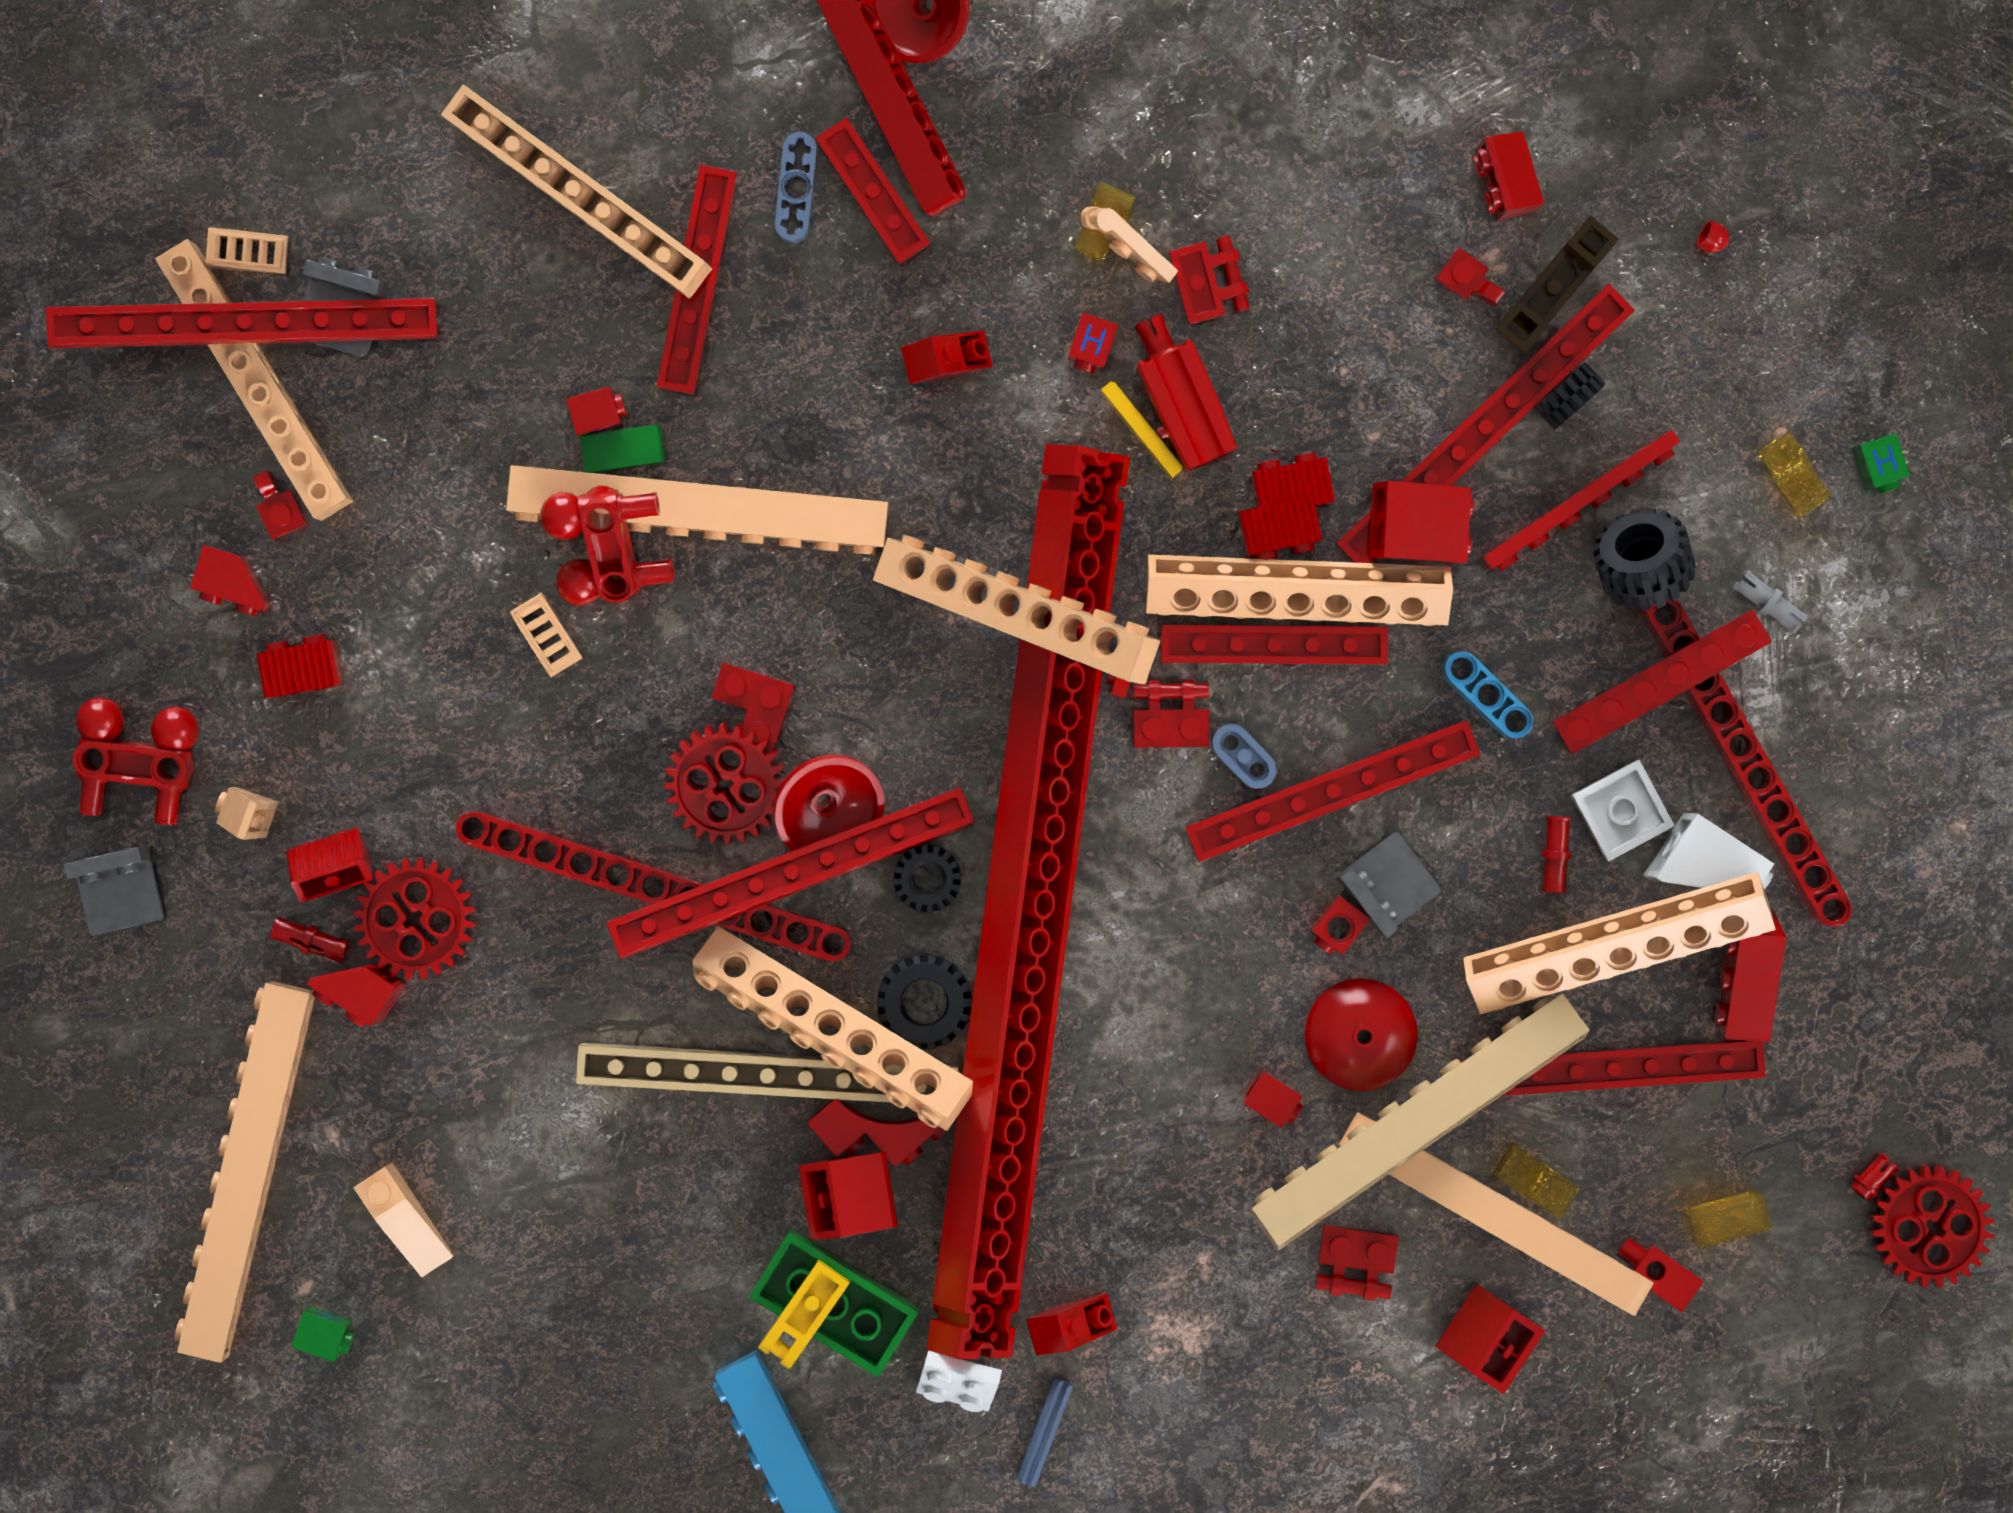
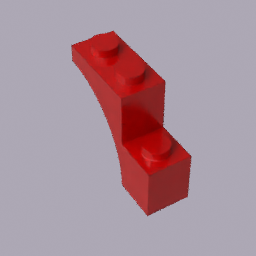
M840 1099L829 1101L807 1122L836 1157L843 1151L847 1156L851 1155L865 1142L861 1136L866 1133L882 1152H886V1157L894 1167L900 1162H903L906 1166L909 1165L923 1152L919 1147L930 1137L936 1141L947 1132L939 1126L936 1128L928 1126L919 1117L901 1121L872 1118L856 1111Z

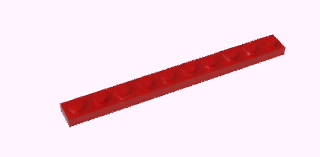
M1610 283L1606 285L1401 482L1452 486L1635 310ZM1371 510L1336 543V546L1353 563H1371L1374 560L1369 558Z
M435 298L45 307L48 349L436 339L438 335Z
M957 788L607 921L606 925L621 960L974 825L975 821L961 788Z

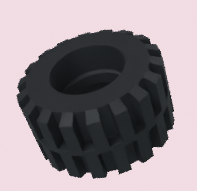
M1639 509L1631 511L1632 514L1627 516L1622 514L1616 517V522H1609L1603 527L1605 532L1597 535V544L1593 545L1594 561L1604 592L1608 598L1612 597L1613 603L1618 606L1625 604L1626 609L1630 610L1641 607V611L1650 610L1651 606L1656 605L1658 608L1666 606L1665 602L1669 600L1674 602L1680 598L1679 592H1686L1690 587L1689 581L1694 580L1696 564L1685 526H1682L1681 521L1677 517L1671 518L1669 512L1661 511L1656 513V509H1647L1646 512H1640Z
M929 953L911 955L894 964L884 976L877 996L878 1016L886 1029L919 1049L933 1050L939 1046L949 1044L951 1040L956 1036L958 1037L963 1031L970 1017L972 1005L971 990L965 975L962 974L953 962H949L939 955H929ZM928 979L938 983L943 988L947 997L945 1012L938 1020L929 1024L914 1022L905 1014L902 1007V996L905 989L914 981Z

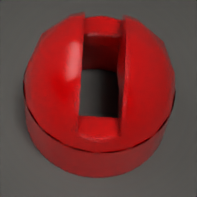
M1709 220L1698 236L1697 247L1710 253L1722 251L1729 243V234L1724 226Z

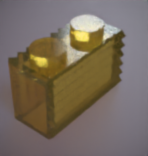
M1755 1190L1682 1209L1690 1241L1703 1250L1706 1245L1712 1247L1713 1243L1719 1245L1721 1241L1726 1244L1728 1239L1733 1242L1735 1237L1741 1240L1742 1236L1748 1238L1750 1233L1755 1236L1757 1232L1763 1234L1764 1230L1770 1232L1772 1229L1763 1194Z

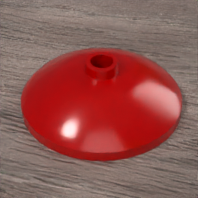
M871 0L900 59L909 63L932 62L950 53L963 37L969 20L970 0H932L933 7L931 11L927 8V0Z
M844 755L816 757L793 770L781 784L773 806V820L776 831L784 844L791 851L876 820L883 817L885 799L883 789L872 770L857 759ZM827 794L824 800L817 801L820 795Z
M1355 978L1339 982L1328 988L1317 998L1311 1007L1305 1024V1045L1311 1062L1328 1081L1347 1090L1371 1091L1392 1083L1407 1069L1417 1047L1418 1029L1411 1007L1395 989L1377 980ZM1361 1030H1368L1371 1037L1367 1043L1362 1044L1357 1040V1034Z

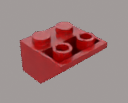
M1524 132L1493 135L1484 138L1475 149L1476 156H1472V164L1477 178L1483 177L1487 192H1483L1482 195L1487 213L1494 214L1495 221L1499 222L1539 210L1545 203Z
M373 963L321 974L310 978L307 985L314 989L312 995L328 1006L336 1003L346 1010L344 1016L360 1027H364L365 1024L373 1026L382 1022L408 983L397 976H391V972L385 968L378 969V964Z
M885 1151L823 1159L798 1166L811 1241L846 1237L898 1226Z
M1476 1283L1435 1347L1473 1375L1502 1394H1505L1545 1333V1330L1538 1323Z

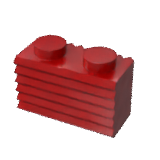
M1316 452L1294 456L1295 463L1280 466L1279 459L1258 463V471L1252 472L1250 477L1256 507H1261L1262 516L1266 515L1264 506L1267 505L1269 513L1273 514L1272 504L1276 505L1277 513H1280V502H1283L1284 511H1288L1286 501H1290L1292 510H1295L1294 499H1298L1299 509L1303 508L1301 498L1304 497L1307 507H1310L1309 496L1313 497L1315 507L1334 503L1335 497L1327 457L1317 459Z
M1309 496L1310 507H1307L1305 497L1301 498L1303 508L1300 509L1298 499H1294L1295 510H1292L1290 501H1286L1288 511H1284L1283 502H1280V513H1277L1275 504H1272L1273 514L1269 513L1268 505L1264 506L1265 516H1262L1261 507L1239 511L1237 518L1246 558L1255 556V559L1278 558L1277 551L1292 548L1293 555L1314 551V543L1322 541L1313 497Z
M325 634L304 637L302 638L303 645L289 647L288 641L266 644V652L256 653L264 698L272 699L343 686L344 680L337 642L326 640Z
M353 827L351 831L346 830L336 835L331 834L330 838L324 837L322 840L310 841L299 847L295 846L294 849L288 848L286 851L290 883L300 903L374 880L369 851L358 828Z

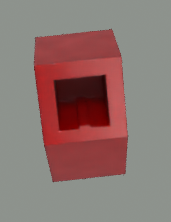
M984 330L931 336L901 347L910 384L942 380L993 367Z
M203 545L190 586L191 589L200 591L198 599L221 605L222 599L237 603L236 611L257 617L259 610L269 613L272 605L248 559Z
M1107 1293L1056 1306L1026 1319L1036 1355L1068 1352L1117 1330Z

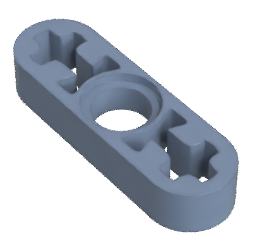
M804 132L790 134L785 139L782 149L775 229L778 236L788 243H798L805 239L810 228L817 146L814 139ZM798 141H804L805 147L811 149L810 154L806 153L802 157V168L810 167L809 173L798 169L787 171V165L795 167V153L789 150L790 147H796ZM798 177L806 182L807 191L802 197L792 198L786 193L785 186L791 178ZM784 202L792 206L806 204L804 211L797 208L796 218L798 223L803 224L802 229H796L794 235H789L787 228L782 227V222L789 221L791 211L790 207L783 208Z

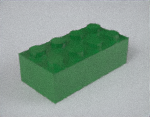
M791 1227L751 1291L749 1298L780 1316L817 1261L821 1260L847 1278L850 1283L817 1329L813 1338L876 1377H879L917 1316L919 1306Z

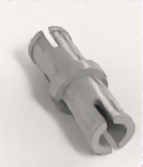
M1748 569L1740 576V581L1736 582L1732 588L1758 606L1759 613L1763 616L1768 614L1788 629L1791 634H1794L1802 626L1800 622H1805L1808 617L1807 614L1801 612L1782 597L1783 592L1777 588L1771 589Z

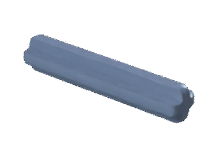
M1055 1377L1051 1384L1017 1475V1480L1024 1485L1034 1487L1039 1479L1073 1388L1072 1383L1066 1379Z

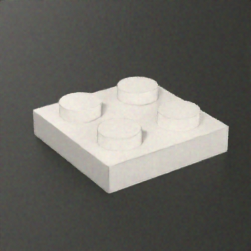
M1640 760L1627 764L1571 795L1607 862L1675 826Z
M928 1351L916 1393L923 1394L926 1399L933 1402H944L946 1400L960 1404L963 1409L971 1412H980L982 1410L989 1412L1000 1382L1002 1370Z

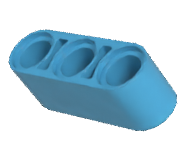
M1462 651L1452 653L1444 659L1441 665V673L1444 680L1500 735L1505 738L1515 739L1524 737L1531 731L1533 716L1529 709L1475 656ZM1457 658L1465 660L1469 665V673L1463 680L1455 678L1451 673V664ZM1485 684L1493 687L1496 693V699L1490 706L1483 705L1478 699V691ZM1511 711L1518 712L1523 720L1522 727L1517 732H1511L1505 726V717Z

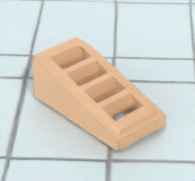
M209 227L205 262L208 267L213 269L286 274L289 237ZM221 239L227 240L226 259L220 258ZM237 241H243L242 261L236 260ZM253 242H259L258 263L252 262ZM268 243L275 244L274 264H267Z
M540 593L509 612L551 678L583 659L545 594ZM542 608L545 613L527 624L524 617ZM550 620L553 627L535 637L532 631ZM559 634L561 640L543 650L540 644ZM564 647L568 648V654L553 663L550 662L549 656Z

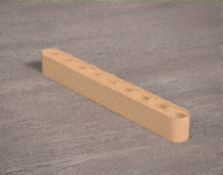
M1357 1112L1339 1145L1342 1146L1350 1141L1347 1135L1359 1125L1366 1123L1370 1127L1376 1122ZM1425 1150L1389 1174L1633 1316H1636L1654 1282Z

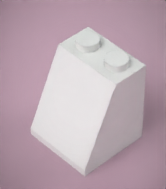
M1683 813L1643 876L1649 880L1704 888L1758 872L1765 890L1773 877L1770 870L1774 863L1697 813Z

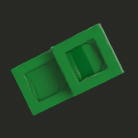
M660 425L628 428L580 437L586 473H601L666 462Z

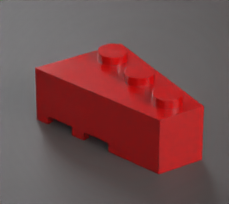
M1771 910L1776 930L1725 944L1724 965L1720 973L1721 1001L1716 1003L1714 1013L1715 1025H1719L1725 1039L1770 1043L1786 944V935L1773 910Z

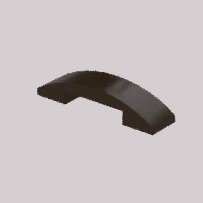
M1590 215L1517 301L1495 331L1524 354L1619 239Z

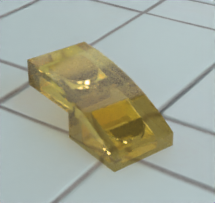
M1790 431L1757 452L1771 479L1798 519L1831 499L1832 495L1810 466L1811 460Z
M1513 1143L1492 1173L1494 1177L1559 1219H1561L1580 1190L1579 1186Z

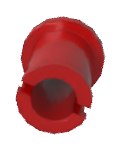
M1880 1153L1860 1176L1855 1175L1853 1177L1854 1183L1851 1185V1188L1865 1201H1868L1871 1197L1876 1199L1878 1197L1877 1191L1899 1170L1898 1166L1892 1162L1882 1172L1880 1171L1890 1160L1883 1153Z

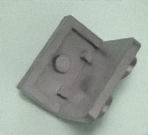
M319 257L318 263L306 260L303 275L309 278V283L303 301L384 299L387 285L377 279L378 273L356 267L354 273L340 269V262L325 257ZM372 340L310 343L364 357L369 353Z

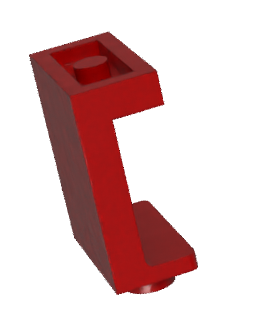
M1397 481L1373 483L1369 558L1444 562L1445 564L1467 563L1472 549L1469 523L1474 511V501L1471 497V488Z

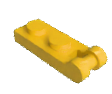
M818 1260L765 1335L758 1348L766 1354L770 1351L781 1359L780 1364L790 1369L845 1291L850 1281L821 1260ZM783 1331L796 1339L790 1347L778 1339Z

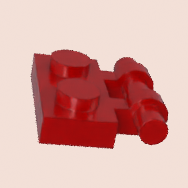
M1230 236L1216 239L1219 253L1210 256L1206 241L1169 251L1171 264L1178 270L1175 279L1188 326L1225 316L1223 300L1232 299L1235 312L1250 309L1247 294L1250 293L1247 282H1243L1238 262L1241 260L1238 249L1233 248ZM1223 266L1228 286L1218 288L1213 268Z
M1182 679V683H1160V680H1148V684L1145 685L1133 684V699H1148V710H1133L1134 748L1210 747L1209 709H1194V698H1209V683H1194V679ZM1182 698V710H1160V699Z
M1323 1224L1318 1262L1332 1265L1331 1276L1316 1275L1315 1289L1327 1290L1329 1295L1341 1296L1342 1293L1362 1295L1363 1300L1375 1301V1298L1390 1299L1392 1285L1378 1283L1379 1272L1394 1274L1399 1236L1396 1234ZM1345 1267L1366 1270L1365 1279L1344 1278Z

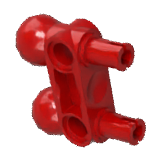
M599 485L590 489L587 494L579 495V497L569 492H558L551 495L543 503L540 509V522L545 532L555 539L569 540L577 537L583 531L589 560L574 559L568 561L559 570L556 576V587L564 601L574 606H586L593 603L599 597L611 603H621L629 599L631 595L638 594L642 586L674 582L675 570L672 559L639 563L635 559L627 519L660 515V503L657 492L624 496L619 490ZM603 508L607 510L609 513L600 514L597 513L594 509ZM618 575L621 576L623 580H615L612 579L610 576Z
M94 697L85 701L78 709L75 718L77 730L81 737H79L78 747L73 754V766L76 769L75 776L79 777V780L82 781L79 814L101 816L103 812L105 783H109V781L154 786V789L157 790L154 823L176 825L180 792H184V789L188 788L189 778L194 770V761L191 757L192 750L190 749L196 743L199 735L198 721L195 716L187 709L179 706L167 707L158 712L151 725L152 739L155 744L116 740L121 734L124 725L123 712L114 701L104 697ZM92 748L99 750L103 755L104 761L100 768L94 767L89 761V753ZM166 758L174 759L179 765V772L176 777L169 776L165 772L163 764Z

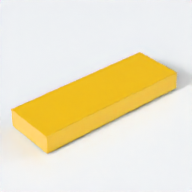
M1112 381L1101 389L1100 393L1172 480L1183 470V466L1117 384Z

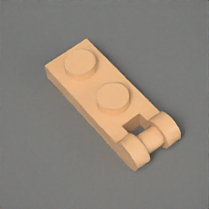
M1089 206L1082 211L1081 223L1087 229H1098L1111 241L1109 247L1122 258L1132 260L1137 265L1135 271L1145 280L1151 283L1154 280L1170 283L1178 272L1170 262L1114 210Z

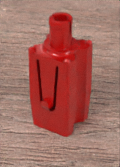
M1159 314L1151 317L1149 320L1156 336L1153 335L1147 319L1135 325V330L1139 334L1149 356L1148 359L1138 362L1136 372L1160 423V426L1155 428L1158 436L1163 440H1168L1177 459L1183 466L1184 472L1188 473L1234 452L1237 449V445L1221 402L1193 341L1188 339L1184 342V345L1179 344L1175 346L1165 325L1164 317Z

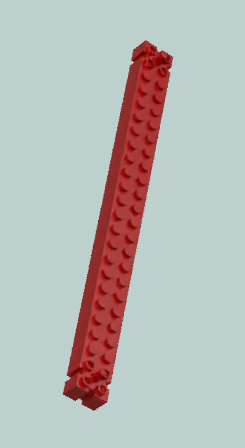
M1045 444L1042 474L1047 475L1048 479L1042 481L1041 489L1039 490L1027 589L1031 583L1051 590L1050 598L1059 602L1062 596L1084 603L1082 610L1093 614L1095 609L1110 613L1124 502L1118 501L1120 487L1127 486L1129 456L1111 452H1099L1097 449L1079 445ZM1050 611L1046 614L1044 619L1046 627L1050 624L1052 619ZM1083 623L1080 624L1077 629L1076 634L1078 640H1080L1084 634ZM1022 639L1019 642L963 1076L973 1081L972 1096L957 1116L932 1303L934 1311L938 1313V1317L930 1319L926 1349L956 1359H979L980 1355L988 1358H1012L1016 1327L1009 1325L1011 1313H1018L1102 676L1101 670Z

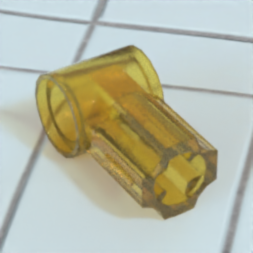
M1101 181L1090 206L1110 208L1126 221L1136 196ZM1083 226L1074 250L1092 260L1104 263L1111 241L1098 229H1087Z

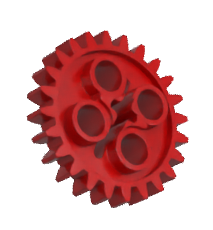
M722 722L716 733L711 724H707L704 728V737L697 730H694L690 734L693 744L684 739L678 744L684 754L680 752H673L670 758L677 766L672 765L665 769V773L674 777V779L666 781L664 784V788L674 790V794L669 796L666 802L669 804L678 803L679 807L674 812L673 817L685 815L687 819L682 828L687 829L693 824L697 826L696 838H699L706 831L709 832L710 843L713 844L718 835H723L725 845H729L733 835L736 834L738 840L744 843L747 839V830L753 836H759L761 831L758 823L767 828L771 826L772 820L768 814L773 815L774 801L778 792L777 788H780L785 778L777 777V774L785 768V764H773L772 760L779 753L778 750L766 752L764 748L769 739L765 738L759 743L754 741L755 729H752L745 736L742 735V724L738 723L733 732H729L726 722ZM725 750L735 751L740 757V765H727L723 760L722 752ZM707 755L713 757L716 768L707 761ZM694 769L703 770L708 775L709 783L706 785L696 784L691 778V771ZM731 779L733 785L730 789L727 786L720 788L718 785L720 780ZM743 783H756L760 788L761 796L757 798L748 797L742 789ZM735 798L744 806V812L739 811ZM714 801L725 803L728 806L729 815L725 817L715 815L711 809V803Z
M423 857L418 858L415 867H412L409 858L402 859L401 870H399L394 862H390L387 864L389 875L376 870L374 874L378 883L375 884L368 881L363 884L370 894L368 896L359 895L356 897L359 902L365 905L364 909L353 911V915L363 918V923L356 925L353 929L355 931H364L366 935L358 942V945L370 944L372 948L365 957L369 959L378 955L380 957L377 965L378 969L391 964V976L393 977L397 976L401 969H405L406 980L413 978L415 970H418L422 980L427 979L430 967L437 975L443 973L442 962H445L450 967L456 965L455 959L452 956L453 953L461 956L466 955L467 952L460 945L461 942H472L474 940L470 934L466 933V928L477 926V922L469 920L467 914L476 911L477 907L466 906L465 901L473 894L472 892L461 893L459 891V888L465 881L464 879L454 882L450 880L453 874L452 868H448L442 874L439 873V861H434L428 869ZM415 881L421 882L427 889L426 898L421 903L415 902L409 895L410 886ZM394 892H398L411 912H422L423 916L419 921L437 939V945L431 944L424 930L418 924L414 926L409 925L408 921L411 919V915L393 897ZM386 905L392 906L397 912L398 918L393 926L385 925L380 919V912ZM438 911L446 912L451 918L450 928L445 932L437 930L433 924V917ZM408 935H415L420 939L422 948L418 955L413 956L406 952L404 940Z
M1921 1165L1920 1175L1917 1176L1912 1169L1907 1168V1180L1903 1181L1894 1175L1892 1179L1896 1187L1893 1190L1884 1186L1881 1188L1887 1196L1886 1200L1873 1201L1876 1206L1881 1208L1880 1214L1869 1215L1870 1219L1879 1223V1227L1869 1230V1234L1880 1237L1881 1240L1872 1247L1876 1251H1886L1880 1258V1262L1885 1265L1894 1262L1890 1272L1896 1276L1904 1272V1281L1909 1284L1918 1276V1285L1923 1288L1928 1286L1930 1278L1937 1288H1942L1944 1277L1950 1283L1956 1285V1273L1960 1272L1970 1277L1971 1273L1968 1268L1970 1263L1979 1267L1982 1266L1981 1261L1976 1256L1978 1252H1990L1982 1242L1983 1239L1994 1238L1993 1234L1985 1231V1226L1995 1221L1993 1218L1983 1216V1212L1987 1211L1991 1205L1987 1202H1978L1977 1200L1984 1192L1978 1188L1969 1191L1973 1180L1965 1177L1959 1181L1960 1172L1954 1169L1946 1176L1945 1168L1937 1165L1932 1175L1928 1166ZM1933 1190L1936 1195V1202L1931 1208L1924 1209L1921 1204V1198L1927 1191ZM1953 1200V1205L1945 1210L1947 1202ZM1963 1214L1965 1226L1961 1231L1953 1233L1951 1230L1952 1219L1956 1215ZM1910 1220L1913 1226L1911 1234L1907 1238L1900 1239L1897 1233L1899 1225L1903 1221ZM1929 1220L1934 1221V1225L1937 1227L1934 1233L1930 1232L1926 1226ZM1918 1243L1916 1251L1911 1253L1910 1248ZM1934 1244H1940L1942 1248L1940 1258L1937 1261L1929 1262L1927 1258L1928 1249Z

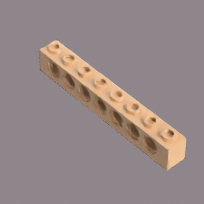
M464 84L441 115L453 126L690 299L712 270L703 259Z
M184 240L155 258L182 304L232 303L212 269L206 265V259L200 249L190 240ZM207 344L312 517L322 521L354 502L258 344Z
M903 535L902 541L887 538L873 581L1118 678L1145 685L1160 644V640L1147 636L1149 628L1129 621L1126 627L1115 623L1117 616L1099 609H1095L1093 614L1082 610L1084 603L1062 596L1059 602L1050 598L1051 590L1031 583L1028 589L1018 586L1019 578L1000 571H998L996 577L986 573L988 566L966 559L965 564L954 561L955 553L935 547L933 552L923 549L925 542L914 537ZM923 562L924 572L919 577L918 569L920 564ZM955 574L956 582L954 587L950 589V578ZM986 586V587H987V597H986V599L982 602V601H981V592H982L983 588ZM1018 598L1019 609L1016 614H1013V603ZM1050 611L1052 619L1050 624L1046 627L1044 619L1046 614ZM1083 623L1084 634L1082 638L1078 640L1076 634L1079 625ZM1114 636H1116L1117 647L1114 650V652L1111 653L1109 650L1110 640Z
M1148 555L1146 614H1159L1162 616L1171 614L1195 615L1198 617L1222 616L1238 619L1247 617L1271 618L1273 620L1298 619L1313 622L1322 620L1346 621L1349 623L1374 622L1389 625L1397 623L1421 624L1424 626L1448 625L1453 594L1451 567Z
M1756 872L1467 956L1463 959L1468 986L1479 1013L1484 1014L1529 1000H1536L1560 991L1574 989L1602 979H1609L1633 970L1647 968L1675 958H1682L1713 947H1721L1727 943L1748 937L1759 936L1776 929L1760 876Z
M719 926L692 960L695 979L701 986L710 991L717 989L727 995V1000L738 1009L745 1010L748 1008L753 1011L767 1027L774 1030L779 1027L790 1034L791 1040L804 1049L811 1047L822 1054L823 1060L837 1069H840L841 1066L852 1072L854 1078L867 1088L874 1086L886 1093V1098L900 1108L909 1107L917 1112L919 1119L930 1127L936 1128L939 1126L948 1131L972 1096V1080ZM733 968H739L744 971L739 977H730L726 974L727 971ZM765 987H770L776 991L769 997H763L757 993ZM798 1006L807 1010L802 1016H794L789 1013L792 1008ZM826 1026H834L839 1029V1032L832 1036L824 1035L820 1031ZM859 1045H864L871 1049L866 1055H857L852 1050ZM889 1065H898L903 1071L898 1075H890L884 1069ZM928 1084L934 1087L935 1091L932 1094L923 1095L917 1092L916 1088L920 1085Z

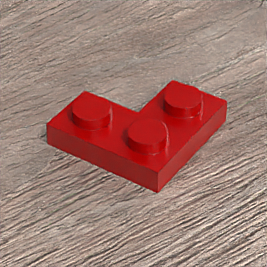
M722 662L711 698L747 709L742 724V735L747 736L752 729H755L754 741L759 743L761 740L768 738L769 741L764 749L766 752H770L776 748L795 685Z

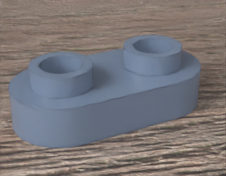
M1227 724L1216 730L1212 738L1214 753L1246 786L1261 789L1273 782L1277 771L1275 761L1243 727L1236 724ZM1229 735L1237 739V747L1234 750H1228L1224 747V739ZM1257 762L1263 766L1264 771L1260 777H1253L1251 775L1250 766L1253 763Z

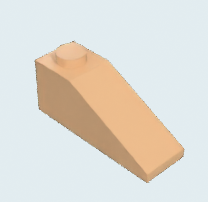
M229 787L227 793L222 792L218 798L215 813L219 814L216 823L235 837L243 840L266 838L279 802L238 787Z
M393 1162L353 1187L374 1220L421 1277L454 1256Z

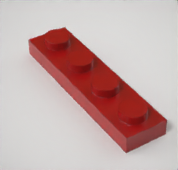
M847 117L815 138L899 265L930 245V241Z

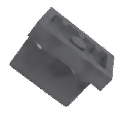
M1398 832L1392 833L1337 875V878L1366 916L1370 918L1378 932L1385 938L1399 929L1397 927L1398 924L1441 892L1439 885Z
M148 846L130 848L64 864L67 879L77 878L86 922L91 936L164 919L165 916Z

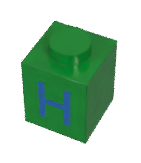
M1896 433L1852 448L1865 490L1877 487L1879 494L1901 487L1899 480L1910 476Z
M309 1306L303 1311L291 1348L335 1362L341 1356V1353L347 1355L355 1335V1333L349 1331L353 1321Z

